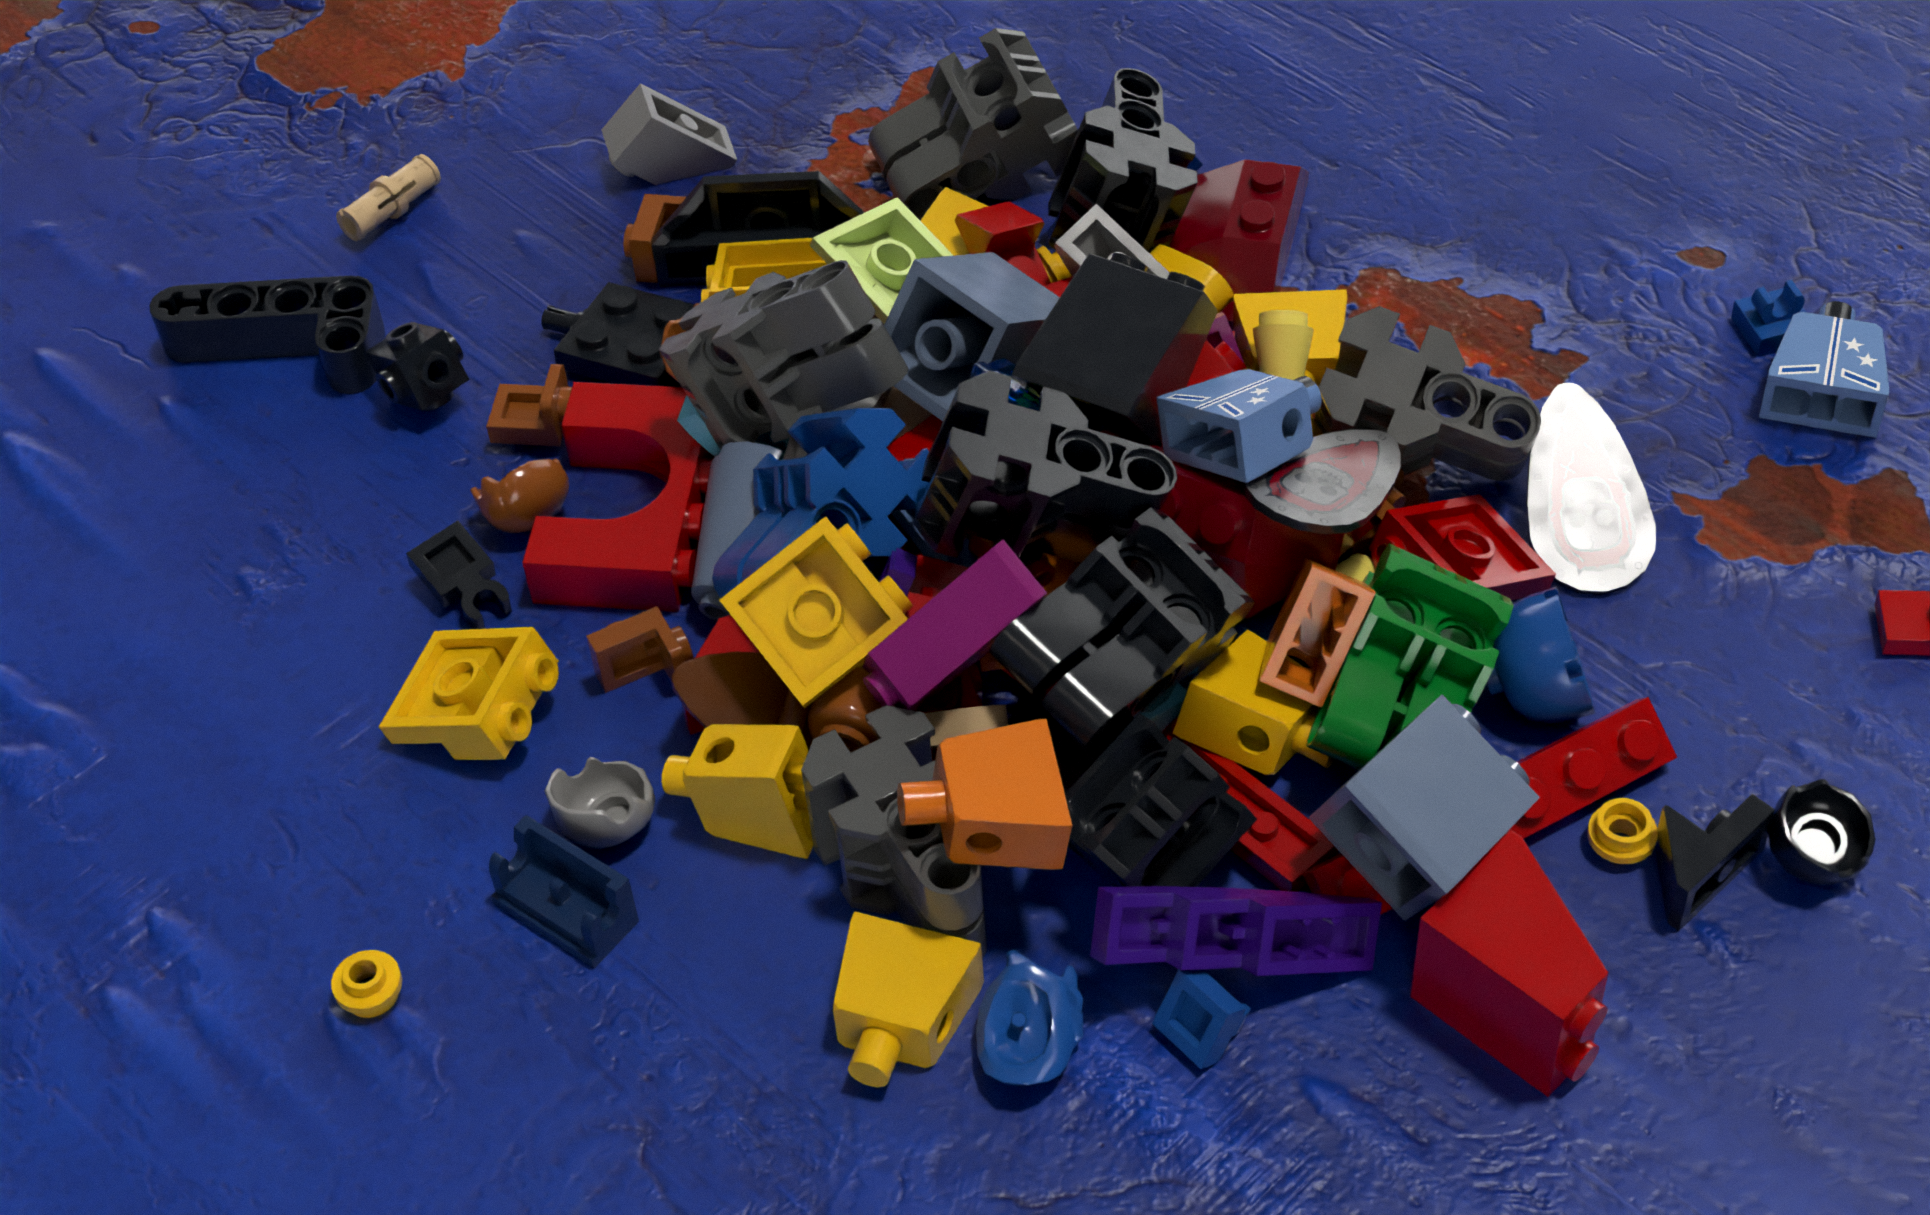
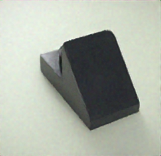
M1751 794L1732 813L1727 809L1719 812L1704 831L1670 806L1665 805L1662 807L1657 828L1658 838L1655 852L1667 923L1680 931L1764 850L1768 837V825L1774 815V808Z

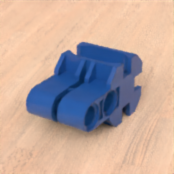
M855 408L801 416L787 432L803 448L807 455L802 458L777 460L771 453H768L753 469L754 506L760 513L720 556L714 566L712 579L714 589L719 597L725 596L825 516L836 530L848 523L872 554L871 556H890L892 550L900 549L907 542V538L889 520L888 515L892 511L916 509L918 501L922 500L929 485V482L921 480L924 462L929 450L927 448L922 449L913 460L897 461L886 447L906 424L892 409Z

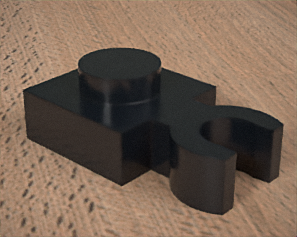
M458 520L406 553L409 566L444 608L459 598L461 599L465 621L472 629L485 628L483 617L477 609L482 603H496L505 614L512 611L506 588L501 583L490 580V578L496 575L493 561Z

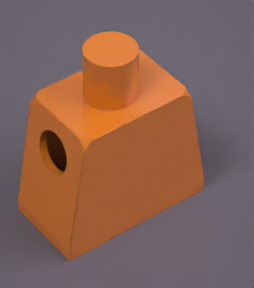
M1305 558L1268 637L1259 681L1322 708L1374 598L1375 590L1366 583ZM1286 655L1297 657L1310 668L1295 665L1285 657Z
M1036 719L946 738L937 747L932 781L898 784L897 805L901 825L940 823L946 856L952 862L957 864L1034 869H1063L1072 830V822L1047 719Z

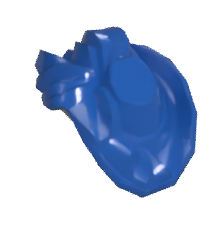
M1011 950L1006 953V967L988 987L979 1007L976 1027L977 1056L985 1074L999 1080L1003 1084L1033 1085L1045 1083L1063 1072L1069 1062L1073 1048L1084 1036L1083 1013L1081 1012L1083 998L1077 989V974L1073 966L1068 965L1065 968L1064 974L1058 976L1018 951Z

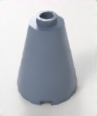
M748 441L727 443L722 446L719 455H715L710 465L691 595L699 604L700 612L714 621L730 615L719 601L721 598L714 589L712 579L714 566L720 556L760 513L754 506L753 469L766 454L771 453L779 460L782 450L769 445Z

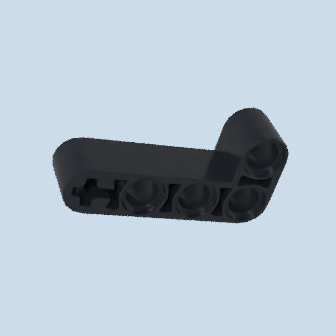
M350 275L178 285L160 291L153 297L149 305L150 314L166 355L176 362L190 363L320 355L328 383L333 390L339 393H360L369 389L376 382V373L365 352L385 339V327L373 285L369 280L361 276Z

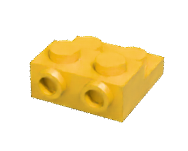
M826 516L719 599L804 708L856 667L860 668L863 666L867 654L908 620L904 614L913 607L910 600L889 575L878 582L864 565L863 561L872 554L850 525L846 523L836 530Z
M534 627L434 631L378 728L391 744L442 743L454 760H505L515 742L523 741L528 737L532 727L531 711L542 693L551 691L555 687L559 676L557 664L559 661Z

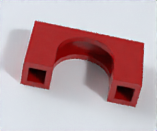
M573 382L561 425L570 465L572 467L638 470L658 477L666 483V486L650 504L632 514L618 518L584 519L535 516L522 562L533 604L649 610L657 606L660 611L679 612L685 587L692 588L696 562L694 546L700 536L710 465L715 458L677 421L686 398V393L682 387Z

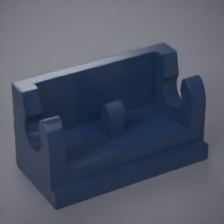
M525 815L514 826V842L517 843V851L513 859L508 862L506 858L496 852L491 855L489 872L495 888V892L491 895L493 904L595 969L639 922L629 879Z

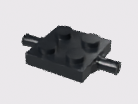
M608 282L590 306L583 312L574 313L548 305L547 309L543 312L541 325L545 330L566 334L554 349L556 364H563L565 371L613 384L669 386L674 378L666 372L659 351L664 328L670 320L682 318L686 312L693 308L694 304Z

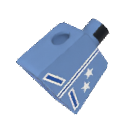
M1840 301L1824 304L1819 309L1818 314L1808 312L1793 314L1769 368L1759 418L1877 438L1889 395L1883 329L1875 323L1855 320V310L1849 304Z
M1251 369L1238 370L1156 397L1163 450L1169 459L1245 483L1260 477L1310 448L1313 441L1311 414L1317 412L1322 403L1321 393L1317 384L1307 376L1290 380Z

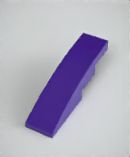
M1180 886L1098 887L1090 957L1104 965L1167 962L1179 970L1242 968L1255 976L1373 970L1382 902L1372 898L1243 888Z

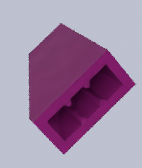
M1004 540L1000 541L867 654L863 664V668L869 673L863 678L865 686L882 707L888 705L915 711L989 653L990 647L1000 633L1017 617L1042 600L1047 592Z

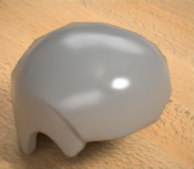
M590 757L587 759L583 770L575 776H568L564 770L557 768L552 773L544 790L559 830L568 839L588 849L609 848L627 841L646 826L655 805L654 790L645 771L627 761L601 762L595 757Z

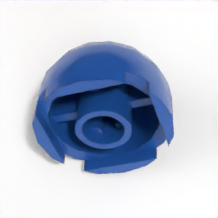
M1557 587L1528 595L1513 602L1514 607L1509 623L1493 645V648L1499 650L1494 670L1487 681L1491 695L1504 692L1513 710L1530 721L1551 724L1571 721L1595 714L1588 683L1575 641L1566 623L1568 619Z

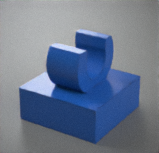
M1792 279L1785 281L1784 288L1767 292L1763 286L1757 288L1752 296L1734 300L1731 318L1757 357L1777 352L1793 314L1806 312L1803 308L1805 298Z
M1178 969L1152 1024L1202 1069L1220 1061L1231 1037L1239 1033L1251 1008L1245 1003L1241 1004L1224 989L1225 985L1220 980L1213 979L1203 969Z

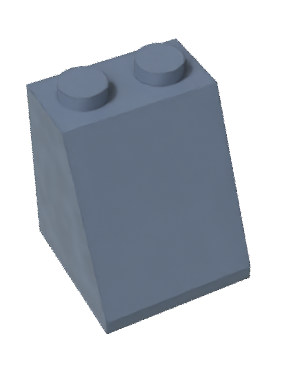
M994 252L914 259L884 324L909 368L904 378L894 387L942 421L959 384L987 371L1012 377L1008 400L1026 389L1012 376L1016 363L1060 297Z
M1442 694L1308 818L1396 913L1406 921L1447 894L1540 797L1529 786L1530 780L1524 769L1512 758L1506 755H1499L1482 737L1480 725L1474 716L1464 707L1458 704H1451Z

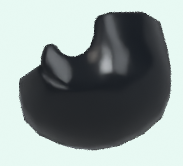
M1818 779L1797 787L1791 785L1778 800L1774 815L1768 825L1770 850L1782 868L1802 882L1816 885H1833L1855 877L1869 864L1876 841L1872 817L1868 810L1854 794L1829 784L1825 779Z

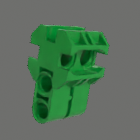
M1389 543L1380 556L1375 573L1369 571L1362 581L1375 590L1374 598L1322 708H1318L1306 746L1360 770L1377 754L1383 738L1385 739L1383 747H1385L1440 695L1443 694L1451 704H1458L1471 713L1494 670L1499 650L1493 648V645L1509 623L1514 607L1510 598Z

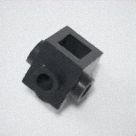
M409 322L390 331L384 340L365 352L376 373L375 377L378 386L384 395L395 404H401L421 411L434 410L448 403L454 396L453 390L469 380L460 362L464 357L462 349L456 339L444 329Z

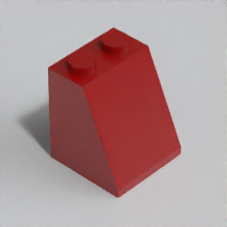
M1510 829L1447 894L1442 896L1420 918L1411 998L1549 1097L1567 1077L1573 1082L1580 1079L1592 1065L1598 1054L1599 1046L1594 1043V1038L1608 1011V1007L1602 1003L1608 971L1523 838Z

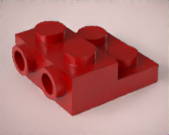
M1480 494L1387 510L1369 547V550L1372 552V561L1375 568L1378 565L1381 554L1390 543L1511 600L1521 599L1549 589L1556 576V573Z

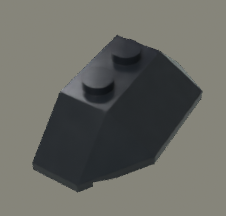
M820 171L704 176L652 238V249L659 287L707 285L706 267L707 265H715L719 243L813 238L865 212Z

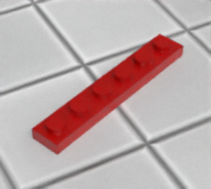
M1649 697L1636 699L1517 761L1529 777V786L1540 798L1510 829L1525 839L1678 758ZM1341 853L1302 873L1311 893L1372 898L1382 902L1380 915L1392 909Z

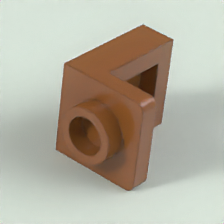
M644 194L634 224L629 223L626 226L623 242L625 256L632 258L637 282L658 283L652 238L686 197Z
M563 364L550 365L544 386L499 384L486 426L490 443L560 447L563 438L561 425L572 387L568 386Z
M657 606L623 621L611 623L601 630L586 635L595 675L605 693L662 669L666 671L671 680L672 674L680 664L694 659L691 646L682 628L676 626L670 629Z

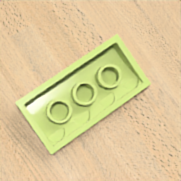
M898 197L813 237L810 243V247L827 264L840 260L848 262L876 311L875 315L884 324L914 259L954 256Z

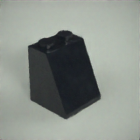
M1089 253L1016 363L1012 376L1038 401H1040L1043 387L1064 392L1088 419L1089 425L1161 447L1162 435L1156 397L1187 386L1218 310L1203 291L1205 286L1192 277L1178 272H1170L1167 279L1147 273L1148 267L1130 256L1113 253L1109 260Z

